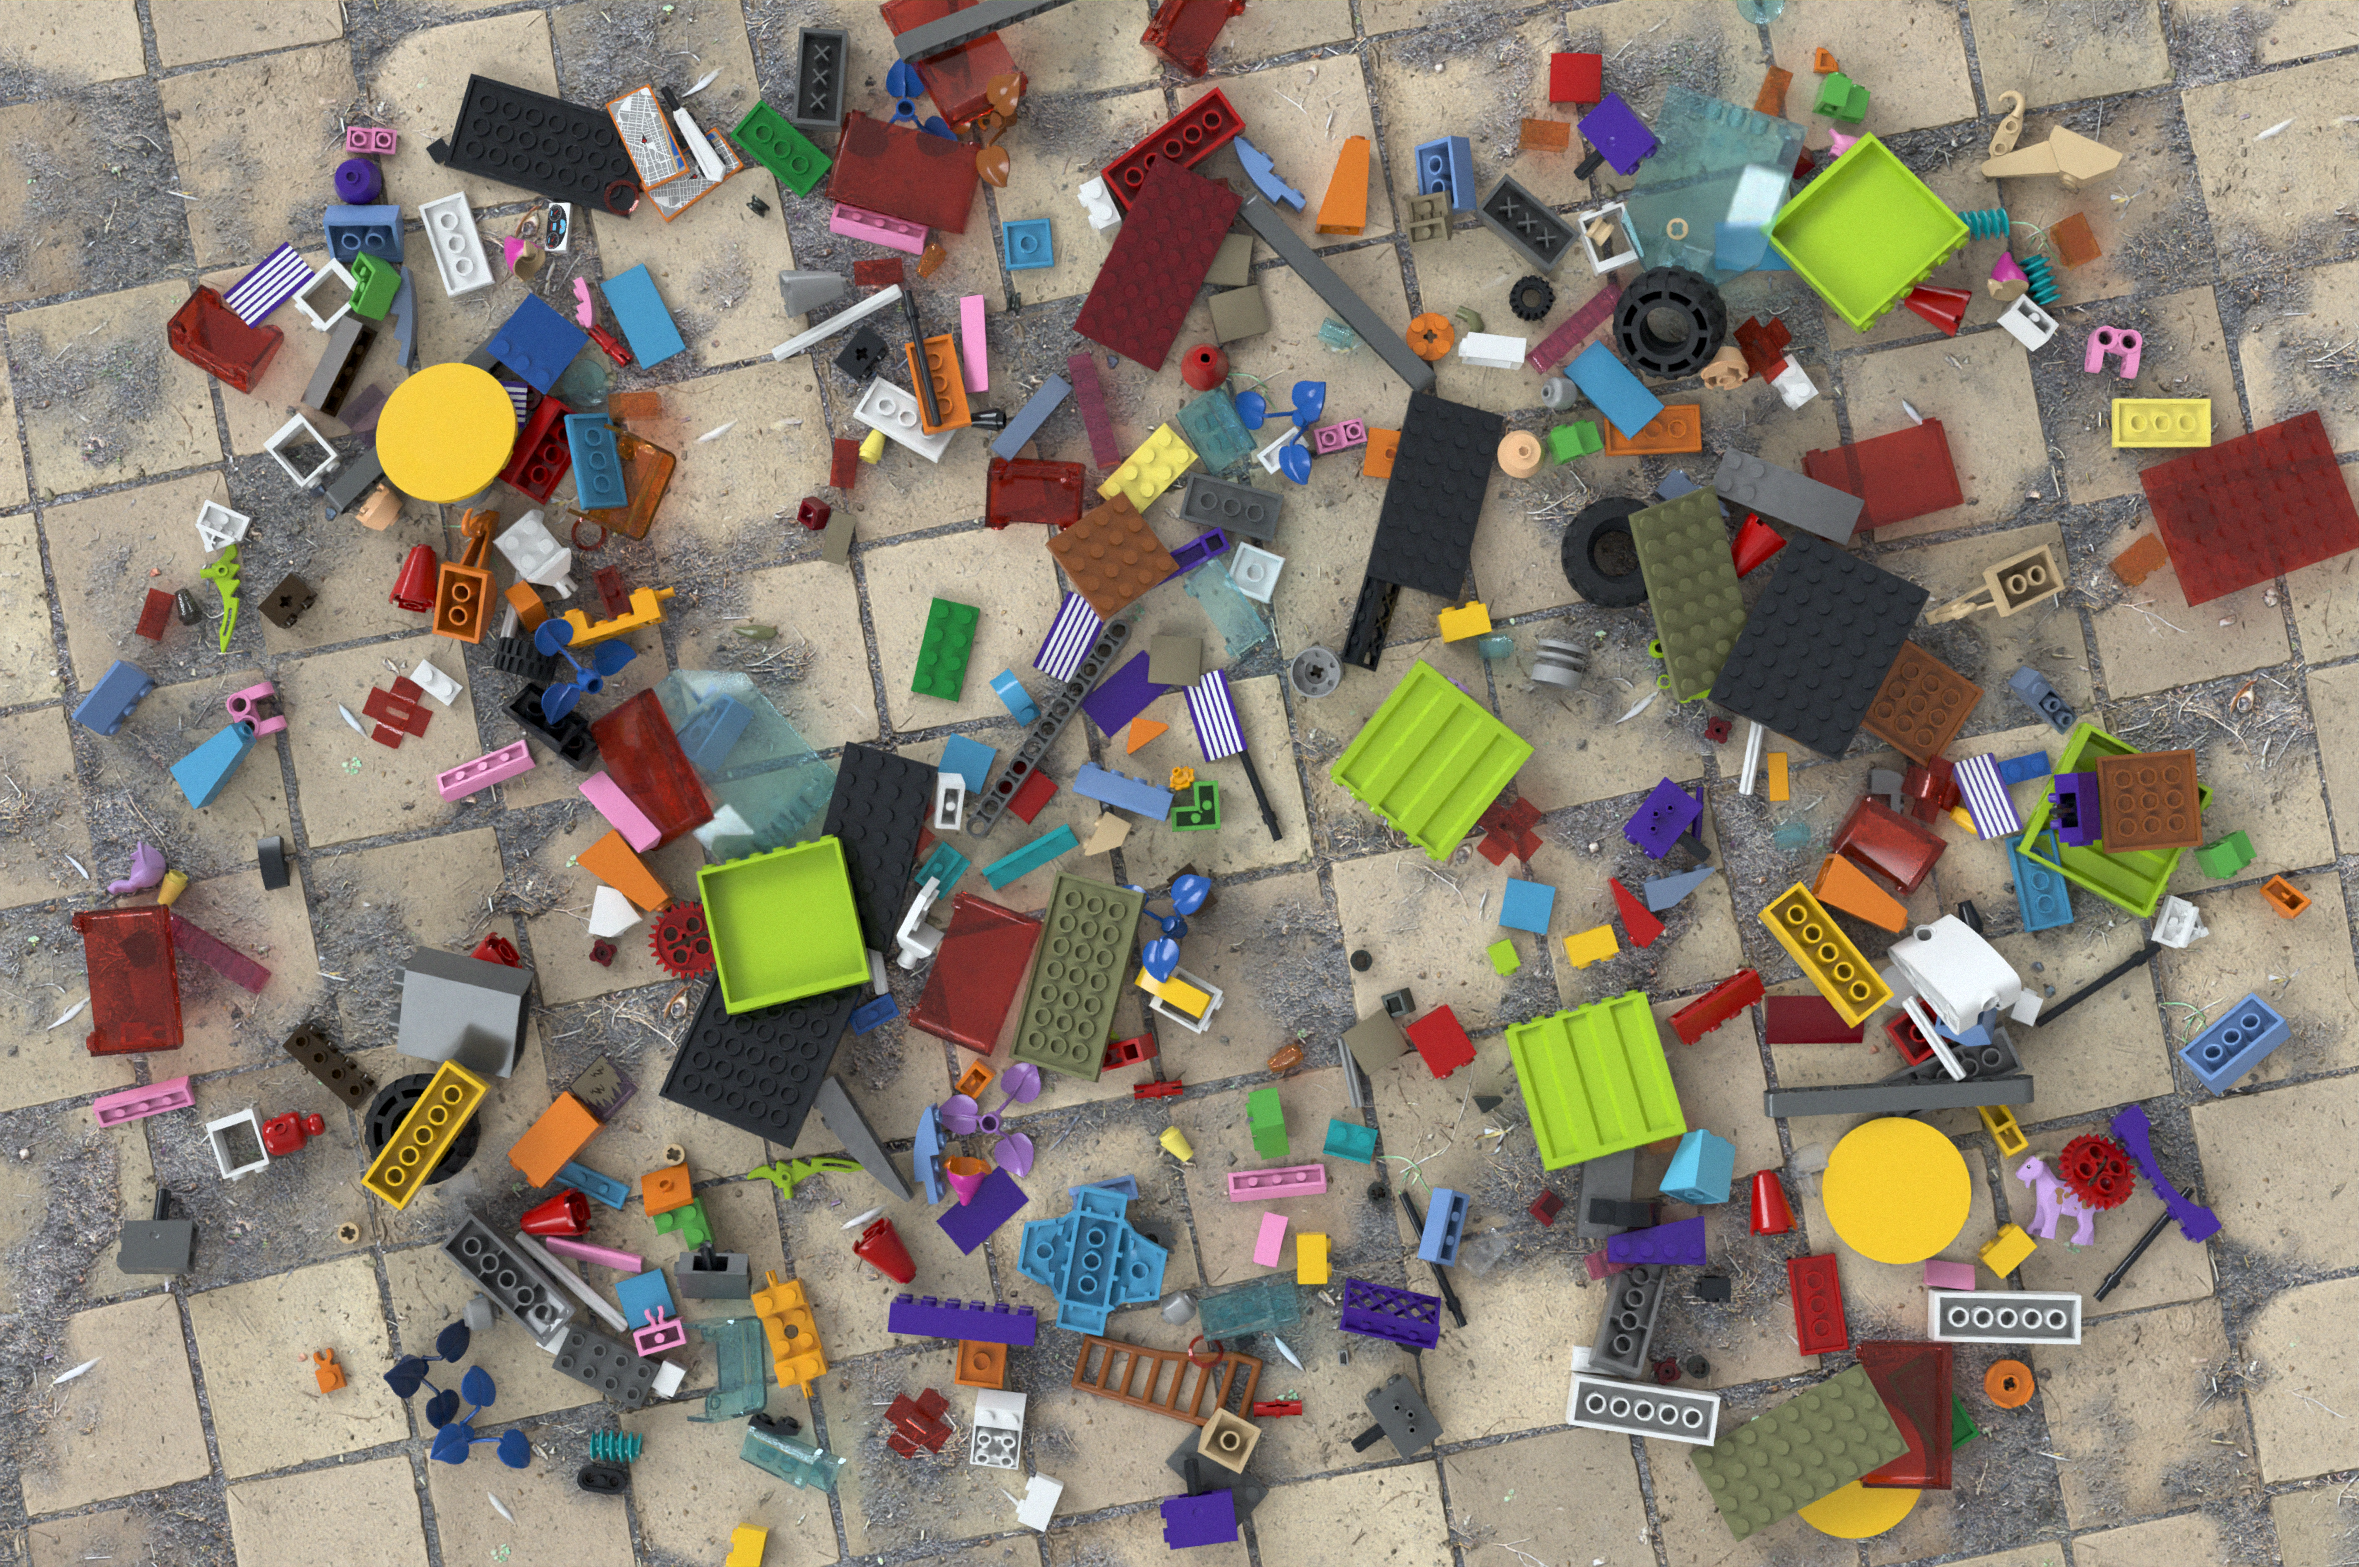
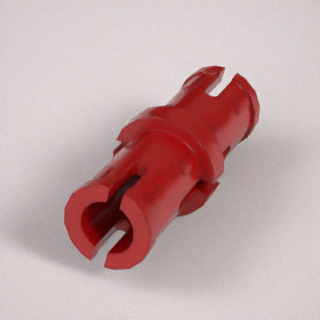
M599 324L594 325L595 331L590 329L588 336L603 348L602 351L605 354H610L622 368L628 365L626 360L630 363L633 356L619 344V340L616 337L612 338Z
M1181 1079L1168 1082L1155 1080V1083L1133 1084L1134 1091L1144 1090L1142 1093H1134L1135 1100L1151 1097L1162 1099L1161 1096L1183 1095L1182 1088L1172 1089V1087L1182 1086Z
M1275 1399L1273 1402H1253L1254 1418L1275 1416L1276 1419H1281V1416H1302V1400L1280 1401V1399Z

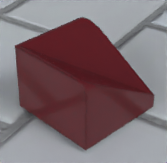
M817 497L803 498L797 520L812 531L824 529L831 507Z

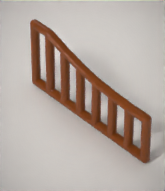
M1087 1333L1082 1344L1071 1386L1077 1390L1204 1427L1209 1419L1198 1416V1412L1213 1362L1229 1361L1213 1414L1219 1407L1225 1409L1238 1362L1252 1366L1237 1416L1246 1421L1262 1370L1263 1360L1238 1351L1177 1352L1159 1350ZM1092 1344L1106 1347L1096 1385L1082 1381ZM1116 1350L1130 1353L1119 1392L1105 1388ZM1139 1356L1154 1358L1142 1398L1128 1395ZM1163 1360L1178 1361L1166 1404L1162 1405L1152 1402ZM1188 1362H1203L1189 1412L1175 1409Z

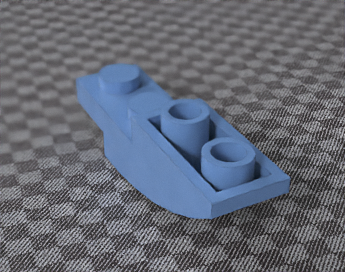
M1236 135L1233 139V146L1237 158L1254 187L1272 205L1276 206L1282 200L1300 214L1306 207L1307 201L1304 200L1305 196L1295 188L1291 190L1285 185L1286 181L1278 174L1274 176L1271 174L1274 170V164L1272 163L1273 159L1263 151L1259 153L1253 148L1254 144L1245 137L1241 139Z
M932 1103L926 1107L917 1129L914 1145L915 1182L925 1181L929 1204L939 1203L946 1194L945 1183L941 1181L940 1177L942 1164L937 1155L945 1150L947 1138L946 1134L942 1133L941 1123L943 1122V1115L941 1109H938L937 1103Z

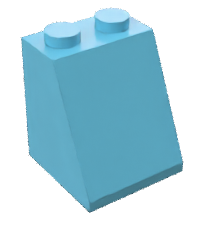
M1696 1129L1695 1132L1684 1134L1659 1191L1692 1206L1728 1202L1736 1146L1726 1142L1727 1140L1723 1137L1711 1135L1710 1131L1706 1129Z

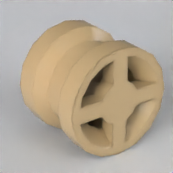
M1598 216L1585 233V236L1595 239L1596 244L1602 246L1615 226L1606 224L1603 218Z

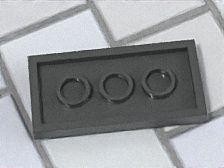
M1191 471L1179 519L1212 528L1220 527L1224 531L1272 543L1284 495Z
M1196 1426L1165 1460V1463L1186 1481L1184 1461L1195 1458L1199 1464L1202 1491L1231 1487L1236 1525L1238 1527L1266 1497L1269 1490L1245 1468L1239 1474L1197 1452L1202 1428Z

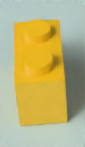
M1478 600L1465 603V608L1456 610L1455 606L1441 609L1442 614L1436 617L1443 644L1490 633L1492 628L1485 603L1479 604Z
M1604 924L1562 938L1570 965L1573 967L1577 966L1578 970L1591 966V961L1599 958L1601 962L1615 958L1614 953L1620 952L1611 924Z
M2012 1222L2003 1225L1997 1231L1998 1235L1992 1241L1988 1240L1983 1243L1979 1248L1980 1252L1977 1254L1978 1258L2000 1279L2008 1275L2038 1247L2017 1224Z
M1325 1232L1296 1233L1298 1284H1327V1277H1332L1331 1262L1327 1263V1253H1331V1238H1326Z
M744 1522L739 1524L738 1529L734 1528L730 1543H734L733 1552L728 1553L725 1566L761 1567L769 1528Z

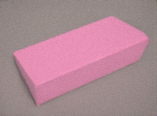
M1926 1259L1923 1283L1932 1286L1974 1291L1975 1266Z

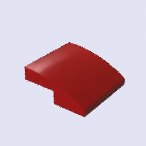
M1551 53L1549 101L1551 103L1575 102L1576 104L1601 103L1603 56L1588 53Z
M1019 763L1015 767V773L1018 775L1024 774L1027 770V765L1024 763ZM1035 769L1008 808L1030 825L1059 787ZM1007 782L1001 786V793L1009 794L1013 789V785Z

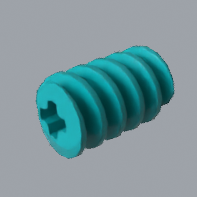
M1998 208L1996 212L1994 209H1989L1987 212L1982 209L1977 214L1973 210L1969 211L1968 214L1961 211L1957 216L1970 228V240L1972 234H1974L1976 241L1980 240L1982 233H1984L1986 240L1990 239L1991 233L1994 234L1995 239H1999L2000 232H2003L2005 238L2009 236V220L2003 208Z
M2042 254L2018 262L2019 266H2027L2022 271L2026 275H2030L2028 281L2029 284L2033 285L2028 289V293H2036L2030 300L2032 302H2039L2037 304L2038 307L2052 303L2062 297V293H2054L2059 284H2051L2056 275H2048L2053 266H2045L2050 257H2042Z
M603 1428L598 1435H596L594 1429L590 1442V1456L592 1459H596L600 1454L601 1460H606L609 1455L610 1460L615 1461L619 1455L621 1462H625L627 1457H629L630 1463H635L637 1458L640 1459L643 1433H640L638 1438L634 1439L633 1432L631 1431L628 1437L625 1438L623 1431H620L618 1437H615L614 1430L612 1429L608 1436H605Z

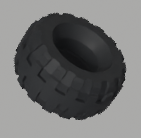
M1662 265L1654 267L1646 273L1642 272L1625 288L1613 314L1612 329L1613 335H1615L1617 340L1616 346L1619 352L1629 359L1628 363L1636 370L1639 368L1646 372V376L1655 379L1657 376H1660L1666 380H1677L1679 377H1690L1698 373L1700 369L1706 367L1713 360L1726 334L1728 322L1726 320L1727 309L1724 300L1718 295L1719 290L1713 283H1708L1703 279L1704 275L1695 270L1693 272L1685 270L1684 266L1673 265L1672 267H1663ZM1662 307L1678 311L1686 318L1689 324V337L1680 342H1667L1658 338L1648 325L1647 316L1649 312Z
M1625 497L1601 499L1580 511L1568 526L1561 546L1562 568L1573 590L1589 603L1608 609H1624L1636 606L1649 599L1639 558L1634 569L1623 576L1606 574L1599 568L1594 558V548L1597 541L1608 532H1623L1634 540L1628 515L1648 508L1649 506L1644 504V502Z
M418 1073L407 1075L385 1086L371 1102L372 1105L369 1112L366 1113L364 1122L366 1124L364 1134L365 1145H368L371 1153L369 1156L373 1162L376 1161L400 1127L405 1113L414 1107L436 1074ZM478 1109L423 1186L437 1184L459 1173L474 1156L478 1147L479 1136L481 1135Z

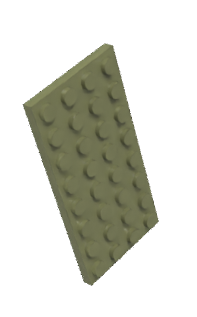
M1707 485L1628 515L1675 700L1678 701L1713 687L1748 622L1714 485Z
M1057 870L1013 1036L1009 1058L1088 1081L1099 1082L1147 894Z
M1859 1363L1715 1440L1714 1446L1706 1445L1689 1455L1738 1543L1909 1452L1910 1449L1862 1364Z

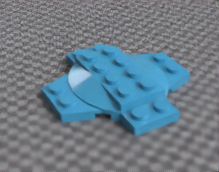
M1082 1184L1080 1186L1077 1208L1067 1213L1064 1217L1025 1222L1017 1271L1051 1288L1054 1298L1060 1303L1055 1327L1103 1337L1108 1312L1113 1311L1122 1302L1134 1303L1159 1300L1168 1250L1135 1231L1132 1224L1126 1218L1128 1193Z

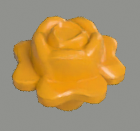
M1188 766L1182 769L1175 767L1172 770L1173 775L1169 778L1171 781L1170 788L1176 791L1189 789L1195 781V770L1193 768L1189 769Z

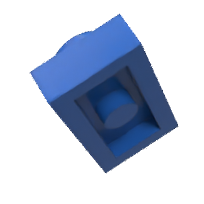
M2046 750L1997 762L2006 785L2052 774Z
M888 993L853 1011L849 1021L858 1037L900 1015L901 1012L891 993Z

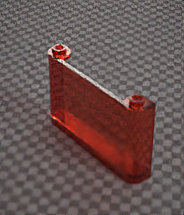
M890 0L880 5L879 12L893 36L897 37L906 31L979 4L977 0ZM996 31L911 63L912 68L950 131L994 110L995 105L990 103L987 98V84L996 75L1021 74L1020 97L1026 94L1027 76L1024 71H1019Z
M852 109V113L847 112L824 197L836 202L964 236L980 179V173L976 166V156L978 151L982 150V144L968 141V144L869 118L866 117L865 112Z
M1936 417L1922 420V425L1823 452L1820 451V448L1807 451L1806 457L1800 459L1804 476L1865 500L1851 535L1965 504L1942 420H1936ZM1822 537L1823 542L1831 541L1830 539Z
M652 687L642 690L592 723V736L615 784L662 834L658 845L649 850L659 851L667 848L715 820L713 812Z
M962 890L960 894L956 893L951 907L955 909L920 1001L916 1007L911 1006L907 1019L911 1020L909 1023L910 1027L990 1058L1037 941L1043 921Z
M155 904L74 912L72 918L73 930L84 937L94 1030L86 1038V1046L90 1051L91 1057L168 1051L182 1048L184 1044V1029L168 905Z
M1861 1339L1860 1344H1856V1358L1860 1359V1363L1910 1451L1856 1479V1481H1860L1862 1488L1952 1490V1342Z

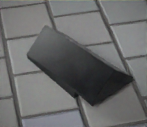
M531 682L502 707V712L578 771L587 772L606 744L604 739L587 729L589 722L572 710L562 719L551 725L546 718L541 703L545 692Z

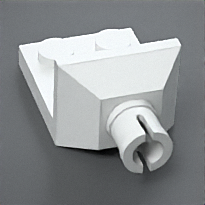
M531 510L492 541L526 582L553 586L558 590L563 599L572 594L571 591L575 592L579 586L568 576L571 566V550L569 548H562Z
M934 877L930 878L918 894L896 935L899 946L903 948L897 958V963L906 969H913L918 958L921 959L931 955L944 936L943 932L924 922L930 911L928 910L929 907L934 903L940 892L936 889L940 881Z

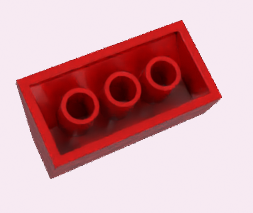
M546 394L512 449L513 454L507 466L497 475L506 483L544 506L572 463L564 416L567 414H578Z
M1745 968L1665 1020L1680 1043L1683 1045L1688 1043L1691 1046L1702 1039L1701 1034L1706 1031L1711 1033L1722 1026L1721 1022L1729 1017L1732 1020L1742 1013L1741 1009L1748 1004L1752 1007L1762 1001L1761 996L1766 991L1756 970Z

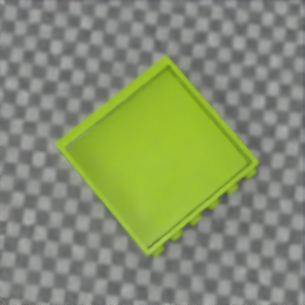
M1870 131L1759 228L1761 238L1858 335L1863 331H1869L1882 314L1887 315L1890 313L1900 298L1905 299L1908 297L1916 284L1925 282L1931 276L1933 269L1938 265L1943 266L1950 259V254L1956 249L1960 250L1965 247L1970 240V228Z
M833 834L820 837L819 842L801 841L796 843L794 848L787 849V846H781L772 849L773 853L764 855L763 852L750 854L749 859L740 861V858H732L726 860L725 865L708 864L702 866L701 871L696 872L727 1014L735 1015L873 981L840 838H834Z

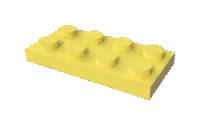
M2211 399L2112 400V448L2211 447Z
M1164 423L1097 489V492L1108 501L1123 491L1141 515L1198 459V456Z

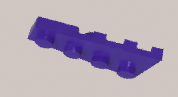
M1704 1216L1611 1236L1607 1238L1608 1263L1704 1266L1706 1264Z

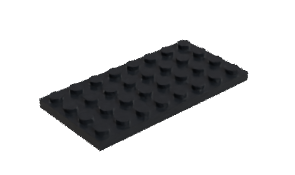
M471 73L444 162L445 167L630 220L641 179L610 113Z
M1411 391L1364 574L1365 577L1451 601H1458L1504 416Z
M846 741L821 837L833 834L834 838L838 837L842 841L866 948L889 954L939 767Z

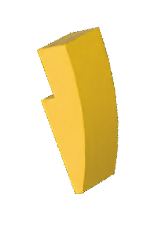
M1144 965L1134 982L1139 987L1202 1019L1213 998L1172 975H1169L1166 983H1162L1152 977Z
M2006 1105L1975 1106L2006 1160L2028 1149L2029 1144L2016 1125L2017 1122Z

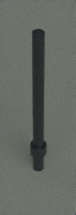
M905 290L902 292L906 307L904 310L905 318L910 324L934 427H938L943 423L918 319L920 314L918 307H915L912 291Z
M1248 750L1238 752L1263 813L1261 817L1264 825L1267 824L1274 842L1283 839L1276 822L1278 818L1275 811L1271 810Z
M2155 942L2142 951H2136L2130 955V959L2036 1018L2035 1023L2039 1028L2129 970L2145 964L2148 958L2162 950L2158 942Z
M2186 1186L2180 1195L2188 1200L2194 1194V1191ZM2166 1211L2114 1272H2109L2103 1279L2105 1282L2093 1295L2097 1301L2101 1303L2112 1288L2116 1289L2121 1283L2120 1279L2170 1222L2171 1218Z
M1406 1191L1399 1194V1198L1421 1244L1424 1227ZM1429 1262L1447 1300L1445 1304L1448 1311H1452L1459 1328L1467 1325L1468 1323L1460 1308L1462 1304L1458 1296L1454 1295L1442 1266Z

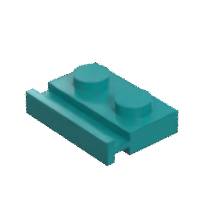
M943 841L914 880L924 887L931 877L938 879L940 883L936 889L940 892L937 897L942 901L972 862Z
M1330 1119L1323 1153L1370 1165L1378 1130Z

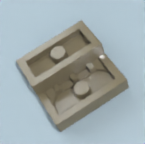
M1450 190L1406 199L1410 223L1405 224L1410 248L1451 240L1453 212Z
M1226 233L1203 282L1240 288L1246 287L1253 236Z
M1257 285L1220 293L1207 298L1219 344L1242 340L1245 337L1260 335L1269 331Z
M1152 635L1148 683L1199 687L1203 639Z
M1385 1008L1380 1009L1341 1034L1366 1076L1410 1049Z

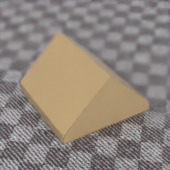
M1219 1407L1202 1428L1197 1452L1241 1474L1262 1430Z

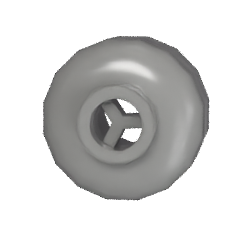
M1552 377L1544 383L1541 395L1547 407L1568 409L1576 401L1578 391L1572 380Z
M1176 1290L1162 1301L1161 1307L1163 1312L1161 1316L1169 1325L1173 1323L1176 1326H1183L1196 1315L1197 1302L1188 1291Z
M489 1297L469 1300L466 1303V1307L462 1308L465 1327L469 1326L472 1331L492 1328L495 1324V1318H499L497 1303L492 1304Z

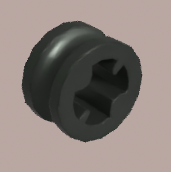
M753 195L751 197L752 202H747L746 206L764 218V212L766 210L769 211L770 207Z
M1012 291L1008 292L1006 313L1014 311L1015 314H1019L1021 292L1013 294Z
M1357 950L1351 955V966L1359 972L1366 971L1372 965V957L1367 951ZM1358 954H1361L1362 957L1365 954L1368 958L1365 961L1367 965L1361 968V965L1359 967L1355 965Z
M1374 1182L1368 1187V1198L1374 1204H1383L1389 1198V1189L1382 1182ZM1382 1187V1192H1385L1384 1197H1379L1378 1200L1374 1199L1375 1195L1371 1194L1372 1190Z
M1694 1355L1687 1361V1370L1694 1378L1702 1379L1709 1374L1710 1364L1703 1356ZM1695 1362L1699 1364L1704 1362V1365H1702V1367L1704 1368L1702 1372H1699L1698 1370L1693 1372L1692 1369H1695V1367L1693 1366Z

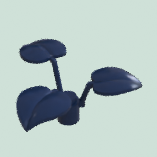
M462 1318L458 1322L447 1326L439 1334L436 1349L441 1355H423L419 1358L415 1355L407 1354L402 1358L400 1364L383 1376L393 1392L400 1398L405 1399L414 1395L420 1388L421 1382L431 1389L436 1397L431 1398L427 1402L426 1417L428 1422L438 1430L444 1425L449 1424L456 1415L459 1408V1396L452 1389H445L440 1393L436 1387L424 1378L429 1371L427 1361H442L446 1358L448 1362L455 1363L462 1358L467 1351L470 1341L469 1327H465L464 1319Z

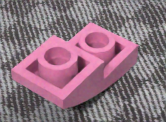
M348 126L346 152L395 155L397 130Z
M581 276L573 280L576 288L573 289L576 297L580 302L584 301L576 306L579 312L576 314V317L582 328L586 326L589 330H595L593 326L596 325V311L593 296L586 280Z
M1361 418L1312 431L1318 455L1367 441Z
M1265 1212L1253 1263L1277 1268L1289 1221L1288 1217Z

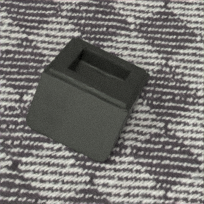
M1409 987L1381 996L1384 1007L1391 1018L1416 1010Z
M1499 1095L1472 1096L1482 1113L1490 1111L1503 1102V1098Z

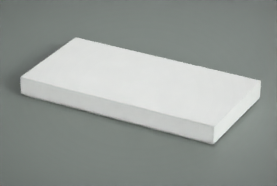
M464 191L418 206L448 297L452 298L496 283L467 195Z
M879 376L876 377L853 413V417L935 463H938L958 430L954 429L925 436L917 398Z

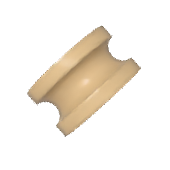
M1675 218L1668 223L1666 230L1671 239L1679 241L1686 238L1689 227L1683 219ZM1675 223L1677 225L1679 223L1684 225L1682 227L1683 234L1680 236L1678 233L1676 236L1672 234L1674 230L1672 225Z
M672 1143L664 1149L663 1158L669 1165H678L685 1160L686 1150L683 1145ZM671 1148L680 1150L679 1160L675 1158L670 1159L668 1154L672 1153L669 1151Z
M355 1221L345 1222L338 1228V1238L346 1244L356 1242L362 1235V1228ZM346 1226L355 1230V1234L352 1235L354 1236L353 1239L350 1236H345Z

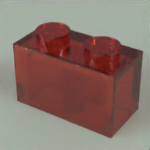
M613 564L591 573L609 619L616 620L618 615L628 612L634 613L629 598L630 594L618 566Z

